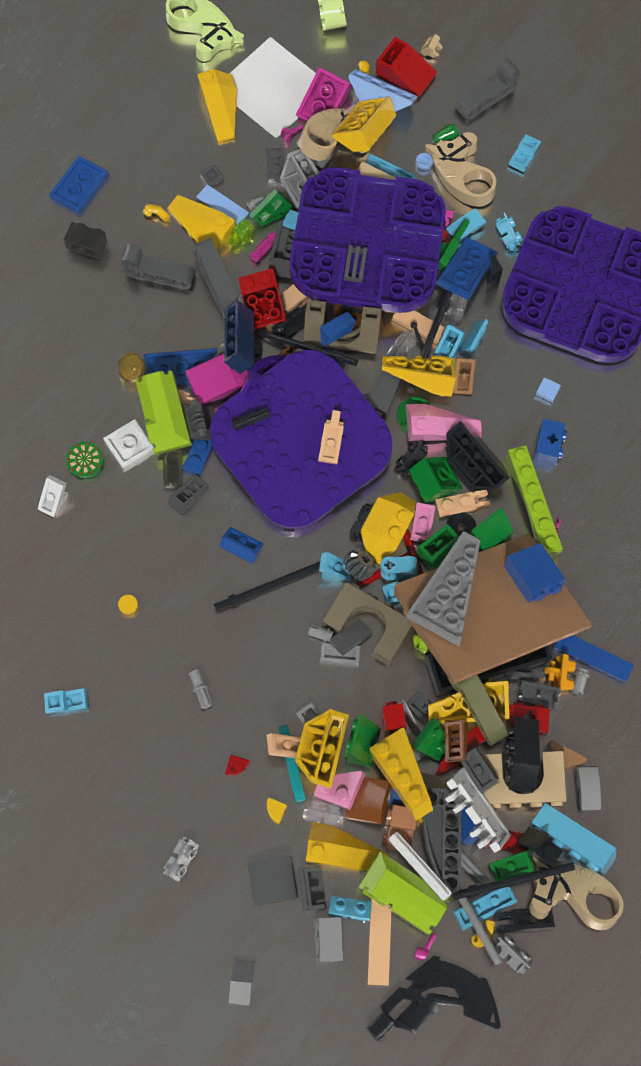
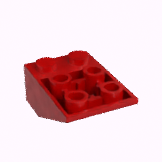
M394 37L376 60L375 74L419 98L436 76L437 71L408 43Z
M273 268L238 278L244 305L254 312V329L286 321L281 292Z

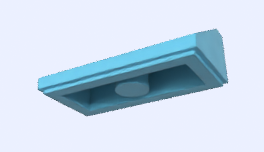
M487 319L477 321L472 325L459 349L460 353L472 357L487 329Z

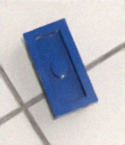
M194 440L182 467L183 471L201 476L213 449L211 440Z

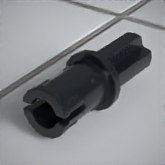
M263 407L251 413L246 412L247 415L231 420L237 432L250 425L254 426L255 423L269 418L270 415L267 408Z

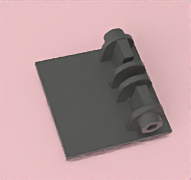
M198 400L191 401V405L182 404L190 439L211 440L210 426L215 414L213 406H203Z

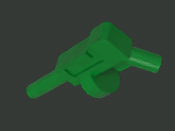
M464 219L454 236L447 243H441L438 269L441 270L448 265L451 260L450 258L460 244L461 236L470 224L469 220Z

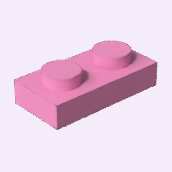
M416 503L410 540L425 542L430 538L435 506Z

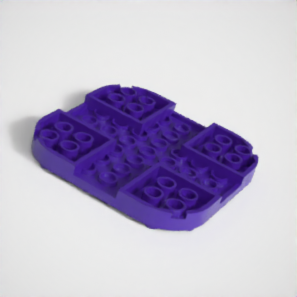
M327 168L321 170L320 174L314 177L311 176L306 181L301 192L289 264V272L293 284L303 295L313 300L361 308H379L382 311L394 313L411 312L422 307L431 298L437 279L446 213L442 197L438 196L434 191V187L417 179L396 176L395 180L364 176L360 175L359 170L346 168ZM349 245H353L354 248L360 246V249L367 247L362 283L344 280ZM355 253L351 255L348 274L350 277H352ZM359 254L356 270L357 278L360 275L363 254Z
M558 206L546 212L542 211L530 224L504 288L501 305L507 322L524 335L598 362L614 363L628 358L637 350L641 343V232L628 227L625 230L591 219L592 214L571 207Z
M314 350L295 352L260 376L254 390L245 396L239 391L223 403L214 414L210 426V437L216 454L236 477L263 515L271 523L281 528L300 530L320 521L332 512L333 508L361 487H365L386 469L392 453V436L384 420L339 364L327 354ZM263 407L267 408L270 415L269 418L255 423L254 426L250 425L237 432L235 431L231 420L247 415L246 412L251 413ZM333 410L340 411L339 422H344L337 465L318 462L326 420H331Z

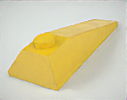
M215 69L198 73L199 86L218 143L234 139L237 88L232 74Z
M177 195L167 207L170 213L184 226L187 233L197 243L211 237L218 253H220L236 232L234 219L218 210L183 196Z
M431 355L430 359H422V356H415L414 359H407L404 356L382 357L383 371L430 393L452 397L456 381L455 358Z
M508 680L486 681L482 683L501 720L509 719ZM460 693L428 704L429 721L433 718L437 719L440 724L460 720L475 722Z
M311 823L306 855L307 864L367 872L378 852L381 851L388 857L389 854L333 825Z

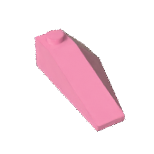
M406 404L408 441L447 440L446 434L459 421L463 422L482 439L481 420L427 404Z

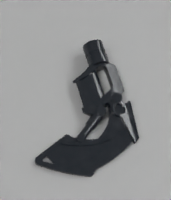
M433 956L406 978L413 982L411 986L407 989L399 987L381 1005L382 1013L366 1029L378 1043L394 1028L405 1029L417 1034L416 1031L433 1014L436 1015L439 1012L438 1004L463 1006L464 1016L499 1029L501 1027L499 1014L487 979L478 978L460 966L439 960L441 957ZM435 987H449L455 989L459 998L435 993H428L423 997L421 993ZM403 999L413 1001L396 1020L389 1015ZM492 1014H494L495 1023L490 1022Z

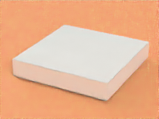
M135 419L103 438L123 470L152 453L154 448Z

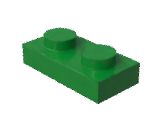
M529 850L489 863L495 881L536 870Z

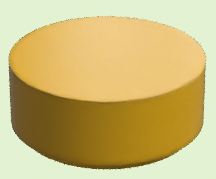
M124 595L119 599L118 607L121 613L132 615L138 609V602L134 596Z

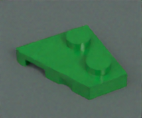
M274 189L249 215L263 227L273 220L282 218L281 214L289 210L295 211L296 208Z
M431 718L411 748L420 751L434 760L442 761L445 757V733L439 721Z

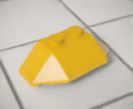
M401 492L377 497L360 530L366 552L380 566L381 561L385 557H391L397 549L415 514L416 501Z
M329 709L304 724L295 762L311 783L332 788L349 718L348 714Z

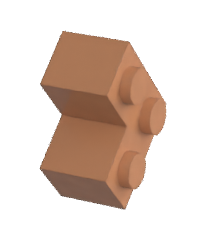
M393 805L392 809L388 810L386 814L385 825H389L388 833L383 834L382 845L386 846L385 851L400 853L389 841V838L398 832L412 846L416 821L406 807Z

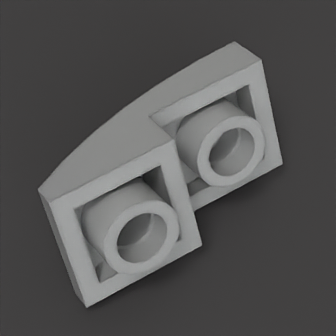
M578 766L576 786L579 788V809L601 810L598 767Z

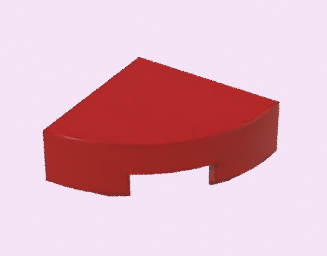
M230 755L225 775L240 774L248 767L250 760Z

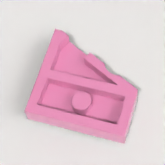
M355 771L335 774L332 788L317 785L313 796L351 810L365 773Z

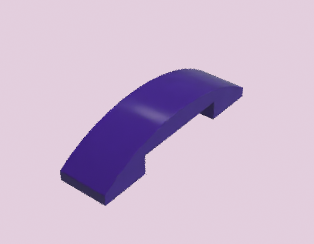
M273 355L258 360L251 367L242 385L241 394L245 396L254 390L260 376L287 356Z

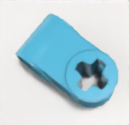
M413 556L385 557L381 561V576L385 580H408L418 576L417 558Z

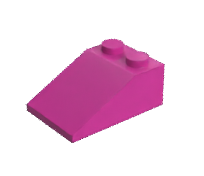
M319 67L296 116L308 121L318 112L342 108L353 86L349 82Z
M224 354L187 370L185 373L196 400L202 405L237 394L241 391L250 370L248 369L239 374L224 363Z

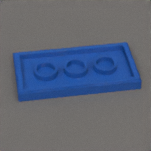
M466 237L438 278L436 285L469 300L488 271L491 256H497L498 252Z
M217 348L143 354L145 375L158 371H164V375H166L168 371H173L178 388L191 387L185 372L211 360L217 354Z

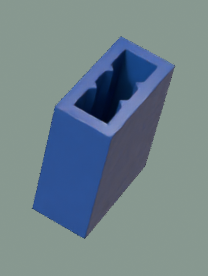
M541 543L507 556L504 568L528 603L534 600L540 601L545 596L557 594L562 590L565 577Z

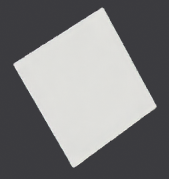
M270 37L229 74H232L237 88L236 106L277 138L281 135L282 129L288 128L299 118L296 116V113L316 73Z

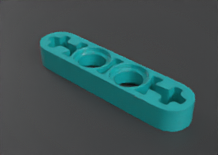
M288 724L278 726L279 734L291 736ZM285 757L295 802L306 801L295 758Z

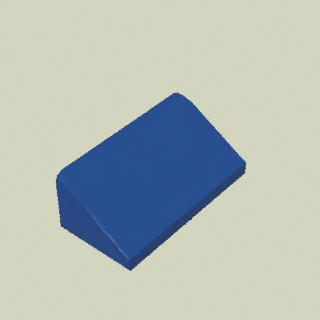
M348 312L320 327L321 344L323 347L352 331L356 321Z
M230 527L222 536L219 546L253 563L264 543Z

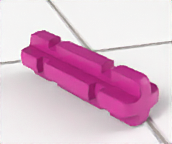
M270 232L266 236L267 239L265 238L256 247V250H253L250 254V259L258 262L261 259L260 256H263L272 247L271 244L274 243L276 234Z

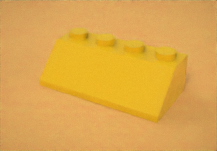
M391 97L359 101L331 134L332 138L353 152L369 151L396 117Z

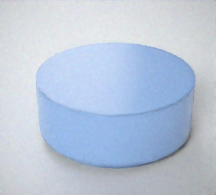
M420 153L416 157V167L420 171L430 170L433 166L432 156L428 153Z

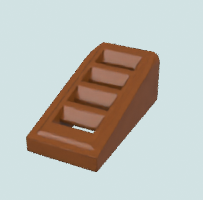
M464 720L445 722L446 763L466 761L468 723ZM460 737V740L453 741V738ZM453 745H460V748L452 749ZM460 752V756H452V753Z

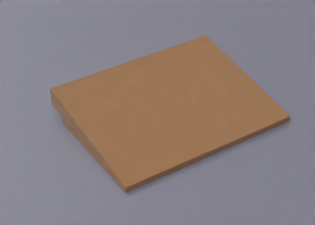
M530 533L478 553L459 647L408 619L453 684L591 628L592 624L564 584L559 593L549 594L540 601L534 600L528 603L504 568L508 555L537 545ZM438 568L395 584L394 595L404 608L403 614L405 617Z

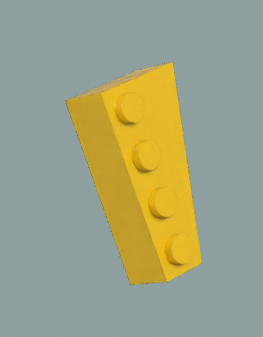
M404 727L370 747L374 762L415 821L433 811L429 794Z

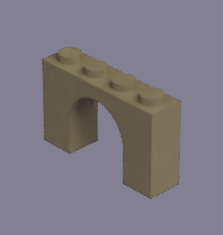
M307 301L304 343L323 347L321 344L320 327L327 323L325 319L326 302ZM363 307L360 326L324 347L376 354L382 309Z
M346 582L323 619L322 626L326 629L331 628L335 634H338L342 631L349 618L356 612H374L382 619L385 632L374 649L372 656L390 665L411 630L412 625L403 612L400 614L395 611L392 605L388 603L383 604L378 601L375 595L371 593L366 594L361 591L358 585L354 583L350 585Z

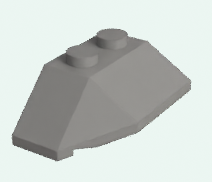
M300 149L288 153L280 177V181L296 208H299L301 192L306 181L311 176L314 177L320 174L313 161L304 155Z

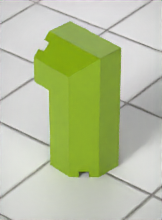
M158 371L142 376V381L139 379L135 380L145 420L147 421L145 425L150 444L155 445L153 452L158 455L192 446L173 371H168L166 375H164V371Z
M381 851L378 852L357 886L358 890H363L364 888L363 894L381 906L390 905L388 910L426 935H430L432 932L429 929L431 925L437 926L448 907L445 902H450L451 900L450 897L444 901L441 900L422 878Z

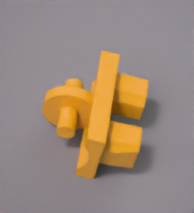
M567 654L554 657V661H550V666L543 668V672L549 675L548 681L552 682L551 686L561 688V691H569L574 688V680L567 678V672H574L576 662L570 660Z

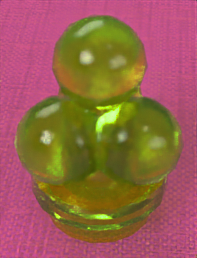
M248 220L240 221L238 227L235 226L233 228L232 236L229 237V243L232 246L238 245L239 242L247 243L255 230L253 224Z

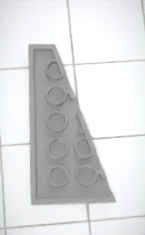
M464 531L406 616L409 620L458 647L461 643L480 546L478 538Z

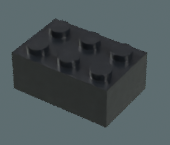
M514 717L513 725H509L508 737L510 738H506L505 750L508 751L505 756V766H508L505 773V781H508V790L533 793L540 769L539 720Z

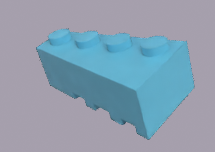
M546 803L532 821L534 829L549 833L547 838L553 844L603 877L616 860V848Z

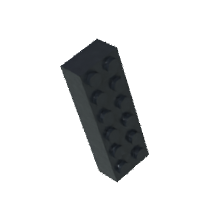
M545 646L477 675L481 683L510 675L511 673L547 664L553 658L549 646ZM432 654L427 655L425 661L436 695L441 696L456 691Z

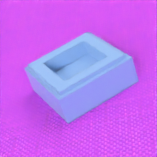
M544 378L536 392V396L552 403L561 385Z

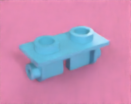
M504 212L505 218H498L496 220V227L501 236L508 233L502 239L506 248L514 251L517 245L522 247L521 241H523V238L519 231H515L514 226L516 224L512 216L508 217Z
M331 895L328 914H331L332 917H351V919L363 920L365 922V920H370L372 901Z

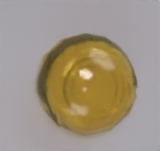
M129 352L118 360L119 375L123 380L128 383H135L137 379L142 380L141 377L146 373V364L138 354Z

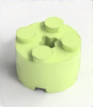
M318 0L319 6H321L319 10L323 31L347 26L342 0Z

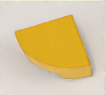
M268 797V814L275 823L280 824L287 805Z

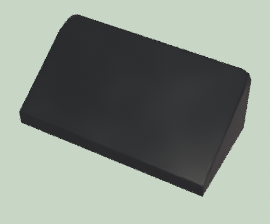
M494 255L491 256L487 273V292L499 286L503 271L502 266Z

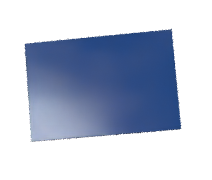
M78 155L51 191L49 197L80 214L109 175L108 171Z

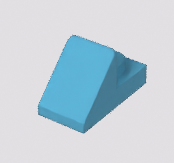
M329 552L322 553L319 571L322 572L321 578L349 583L351 582L352 575H349L348 570L344 569V559Z

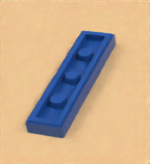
M574 635L557 641L553 648L623 683L627 682L634 664Z

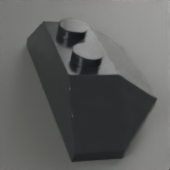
M459 421L446 434L447 461L471 489L497 490L510 478L503 463L483 440L463 422Z

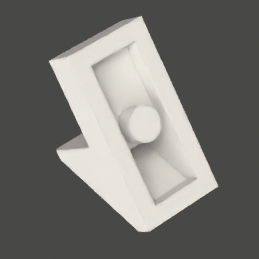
M49 475L44 484L38 510L55 517L68 496V493L65 492L67 483Z

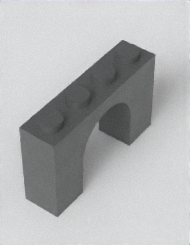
M338 363L339 366L346 373L349 364ZM383 371L377 387L373 391L363 394L380 417L384 419L387 418L401 383V378L386 371Z

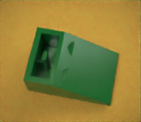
M446 524L418 546L416 554L430 570L439 568L459 536Z
M359 714L358 720H353L344 757L348 758L347 764L370 770L373 758L369 748L378 743L381 728L361 714Z

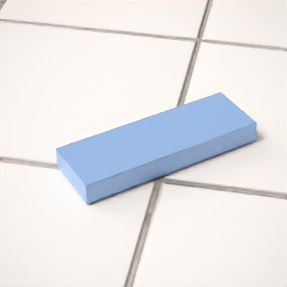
M208 184L196 196L197 201L203 205L218 210L234 219L235 225L238 228L249 217L248 211Z

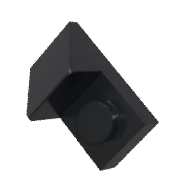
M528 827L517 844L524 850H529L533 857L548 868L552 867L563 853V850L546 839L549 833Z

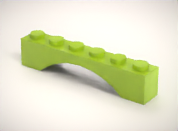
M527 446L510 449L505 459L511 476L515 480L526 505L534 541L536 544L541 543L551 558L559 557L563 548Z

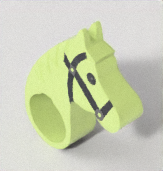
M209 0L166 1V20L173 29L202 35V38L196 43V57L200 61H209L220 50L231 49L234 44L243 43L242 38H244V35L236 31L226 15ZM177 6H187L193 9L195 13L189 17L181 18L175 16L171 10Z

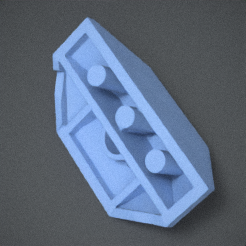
M357 69L352 71L348 77L360 101L390 96L395 112L410 106L418 97Z

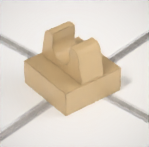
M434 34L426 39L419 53L424 57L428 55L436 58L439 54L435 49L440 51L443 48L439 42L440 37Z

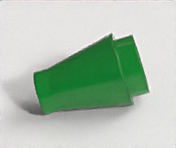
M449 123L433 134L432 138L435 144L440 140L452 141L459 137V132L454 123L451 125Z

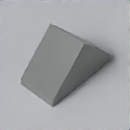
M234 960L228 1003L250 1006L255 962Z

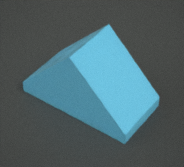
M448 324L433 355L454 358L463 344L465 332Z

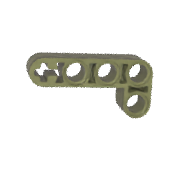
M478 675L455 684L448 677L453 688L463 697L482 735L490 746L508 736V732Z

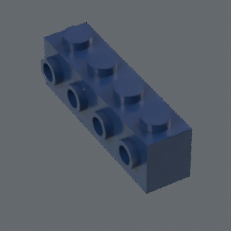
M236 301L225 309L224 363L239 374L254 365V312L240 301Z

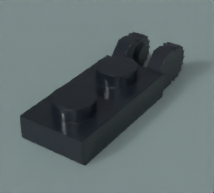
M529 908L511 909V911L494 914L495 920L511 918L512 924H502L496 927L498 933L555 929L552 908L544 919L534 917Z

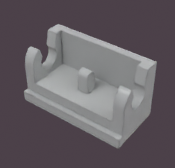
M341 917L314 919L316 962L343 961Z

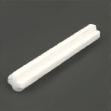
M398 832L394 833L389 838L392 845L441 900L444 901L449 898L451 891L406 840Z

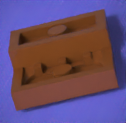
M364 777L351 810L346 809V818L382 825L389 808L386 801L392 787L388 780Z

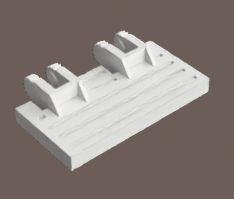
M463 767L446 782L451 790L454 788L455 790L445 800L447 802L454 800L456 803L453 809L454 813H458L467 806L465 811L475 825L479 823L470 832V836L472 838L478 836L481 839L477 844L479 849L491 841L492 843L489 846L495 853L504 846L511 834Z

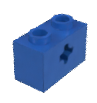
M548 419L542 420L534 460L556 464L558 458H562L564 448L561 447L562 441L565 442L567 431L564 430L565 423Z

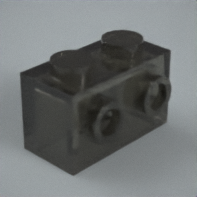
M71 222L63 239L66 249L100 259L107 244L106 233L99 228L93 229L83 223Z

